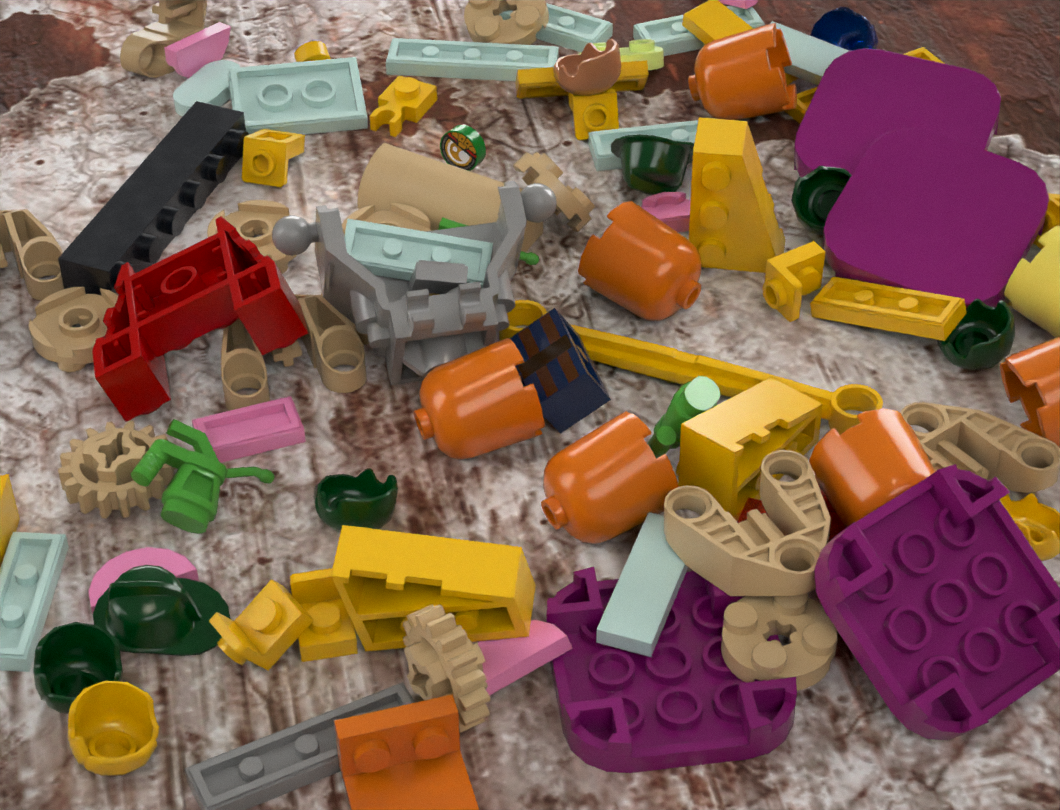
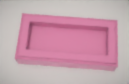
M291 396L192 420L193 428L206 434L220 463L306 442L304 427Z

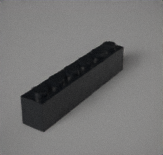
M196 101L58 258L64 289L85 287L86 294L101 295L100 288L118 295L114 286L123 264L129 262L135 273L155 264L174 237L181 234L185 224L193 214L204 206L206 199L217 185L226 179L232 167L240 158H243L244 137L249 135L246 132L244 112Z

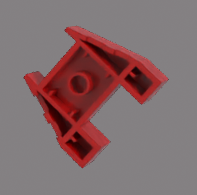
M222 216L215 219L218 233L137 273L134 272L129 262L121 266L114 286L119 295L114 307L106 309L103 322L107 327L105 336L96 338L92 352L95 379L125 422L141 414H150L159 409L162 404L171 400L164 354L171 350H181L191 344L194 339L212 330L226 328L239 318L262 355L277 348H286L296 342L298 338L308 334L302 307L276 263L268 255L263 256L257 246L249 239L246 241L242 238L236 228Z

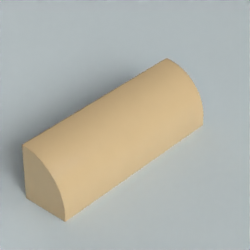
M383 143L373 154L365 168L359 186L357 206L358 209L366 206L375 205V212L382 210L390 211V203L412 206L428 217L431 222V231L438 230L442 217L468 226L497 222L501 203L498 187L504 186V183ZM527 220L521 251L527 252L543 234V222L534 223Z

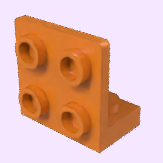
M453 694L334 720L339 767L351 810H479L460 751L459 714Z

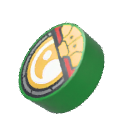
M457 125L446 132L441 138V154L449 165L471 171L486 156V146L483 138L470 126Z

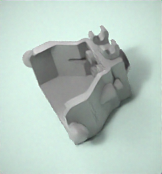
M515 181L504 182V186L498 187L501 203L497 222L426 231L493 243L491 261L485 272L482 289L480 282L459 284L457 288L450 290L446 294L429 296L428 289L408 291L409 281L374 275L349 255L346 249L338 208L328 209L326 205L316 206V220L313 223H308L299 216H285L274 225L272 240L280 252L291 256L303 253L311 243H315V256L323 297L353 322L359 333L368 335L370 347L373 348L378 357L385 358L390 385L423 381L426 375L436 367L493 344L497 331L509 327L507 313L515 307L510 281L515 275L527 220L534 223L548 220L555 212L557 201L554 192L544 184L533 183L523 188L520 192L519 186Z

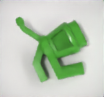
M698 376L682 385L674 394L666 413L656 423L653 429L654 434L647 442L656 458L666 454L669 449H676L680 446L682 423L717 405L721 393L718 385L712 379L706 376Z
M175 419L169 424L166 434L192 445L195 451H189L167 440L157 439L131 472L132 479L139 485L146 487L149 486L164 464L178 469L162 494L161 502L163 508L160 516L169 524L196 534L206 532L208 523L216 518L220 485L224 483L225 478L255 476L261 482L271 484L275 478L272 471L259 467L226 468L225 465L219 462L205 433Z

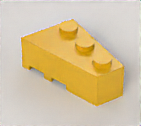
M701 117L698 119L692 161L689 241L698 249L702 267L765 273L767 260L784 253L786 239L782 228H779L774 213V202L771 193L768 194L762 176L763 168L747 121Z
M769 378L681 424L680 456L676 467L678 486L688 485L705 489L715 498L725 512L729 511L734 519L738 521L761 498V464L766 455L779 450H792L804 456L819 441L823 403L773 378ZM780 473L771 476L776 480H780L785 474Z
M342 525L331 577L365 652L405 648L406 645L403 642V637L407 636V633L403 627V622L408 620L407 615L432 604L434 607L439 604L442 605L446 615L452 613L456 625H461L472 642L529 637L536 585L522 547Z

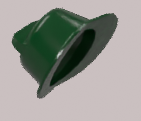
M637 134L617 138L611 143V152L621 159L624 181L631 189L649 195L662 192H676L682 186L687 165L693 161L694 143L673 141L654 135Z
M142 565L122 573L114 583L109 585V588L97 601L93 612L94 625L100 626L118 640L121 652L189 656L200 655L218 645L217 642L222 636L209 620L216 612L229 619L230 614L228 605L220 593L207 584L186 578H176L173 573L160 566Z

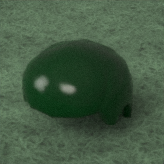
M818 166L804 177H799L796 180L791 201L797 220L809 232L823 236L828 214L852 176L847 170Z
M974 299L966 308V315L945 341L937 340L938 346L945 357L957 367L968 370L992 368L1010 354L1015 339L1014 315L1003 300L997 303V307H991L980 299Z
M371 468L365 469L357 477L346 474L325 476L315 486L313 498L316 511L325 524L341 533L342 525L380 529L391 520L394 513L398 492L397 479L394 475H389L386 482L382 483L376 478Z
M73 622L54 627L38 642L35 649L33 669L35 687L40 699L46 701L48 707L60 713L69 714L72 702L84 688L102 681L121 682L123 669L120 644L114 636L98 625Z

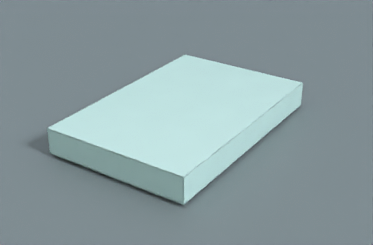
M356 57L227 69L232 110L244 112L246 132L249 135L262 129L303 135L368 129V117Z

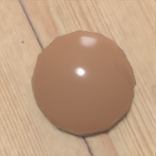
M608 39L605 51H600L592 43H588L580 55L572 54L558 58L553 66L554 77L558 85L565 91L580 96L596 95L610 89L621 74L619 44L614 39Z

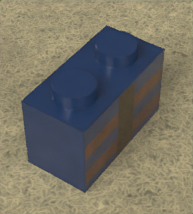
M556 308L510 338L524 359V363L515 366L523 386L534 384L544 419H547L560 434L611 400L579 334Z

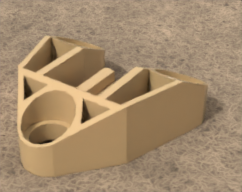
M159 0V3L152 6V13L159 15V21L129 35L124 41L120 53L122 68L129 72L153 78L176 71L174 67L167 64L164 47L204 29L207 0Z
M28 209L0 210V268L8 267L5 253L12 251L21 279L24 278L27 291L32 298L42 301L47 296L63 290L64 285L58 261L63 251L52 233ZM51 275L56 276V277L51 278V279H49V280H40V279H39V278H42V277H45V276H51Z
M294 294L302 307L308 334L300 338H302L313 367L317 368L323 384L327 389L338 393H349L361 388L367 380L364 345L351 323L322 295ZM239 318L232 325L223 328L221 377L225 405L228 411L270 401L267 370L263 355ZM297 340L286 348H277L271 351L274 362L282 361L284 367L294 365L293 358L302 356V350ZM339 365H352L356 367L350 371L333 369ZM244 388H255L258 390L251 395L235 393Z
M914 402L906 405L901 410V415L909 425L921 426L929 431L923 433L914 430L935 471L956 464L958 470L971 471L986 480L996 476L1008 490L1022 493L1045 490L1053 486L1058 480L1060 448L1054 442L976 409Z
M779 450L766 455L762 460L760 497L768 516L766 513L761 514L757 509L747 512V520L738 523L729 511L725 512L708 491L697 486L686 485L671 490L665 497L664 534L666 541L687 567L729 596H795L816 589L815 566L821 550L829 543L831 517L808 459L802 454L792 450ZM781 473L792 477L795 481H779L771 475ZM687 509L696 512L700 516L692 519L683 518L675 512Z

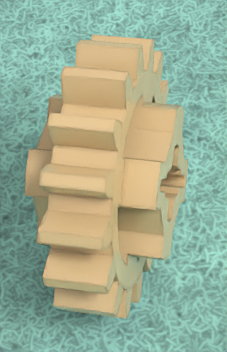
M112 421L107 422L105 431L101 433L88 428L86 429L87 440L72 439L69 442L71 452L61 453L60 455L62 467L58 469L62 490L66 492L67 501L70 504L79 502L81 512L84 514L91 512L95 507L99 508L101 518L107 519L112 510H120L123 518L130 516V508L138 506L144 511L149 510V498L162 499L165 486H168L172 480L174 470L176 469L164 464L149 486L146 487L139 485L132 479L131 472L154 441L157 439L168 441L165 434L155 437L154 428L151 425L137 431L134 421H128L124 428H116Z
M432 604L407 615L408 620L403 622L407 636L403 637V642L406 645L404 653L409 666L407 678L414 693H418L424 700L453 694L459 714V733L485 722L484 718L490 715L485 703L491 700L490 695L486 691L488 685L486 683V676L483 673V663L486 661L478 643H472L461 625H456L454 615L452 613L446 615L440 604L435 607Z

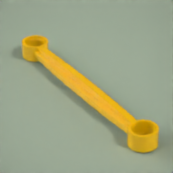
M516 300L514 309L507 313L509 327L499 331V341L513 337L524 329L517 328L516 326H529L547 313L546 309L534 301ZM571 325L579 334L591 360L676 384L684 385L698 376H706L718 385L720 395L734 397L769 378H773L823 403L821 418L829 420L830 429L835 428L839 435L847 429L860 424L857 415L849 414L845 411L857 410L864 412L883 407V400L880 394L865 385L848 384L839 387L834 392H830L706 356L694 355L654 343Z

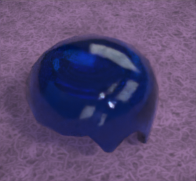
M839 7L824 13L813 25L810 34L812 37L848 51L863 48L877 49L879 43L874 25L865 16L856 13L848 7Z

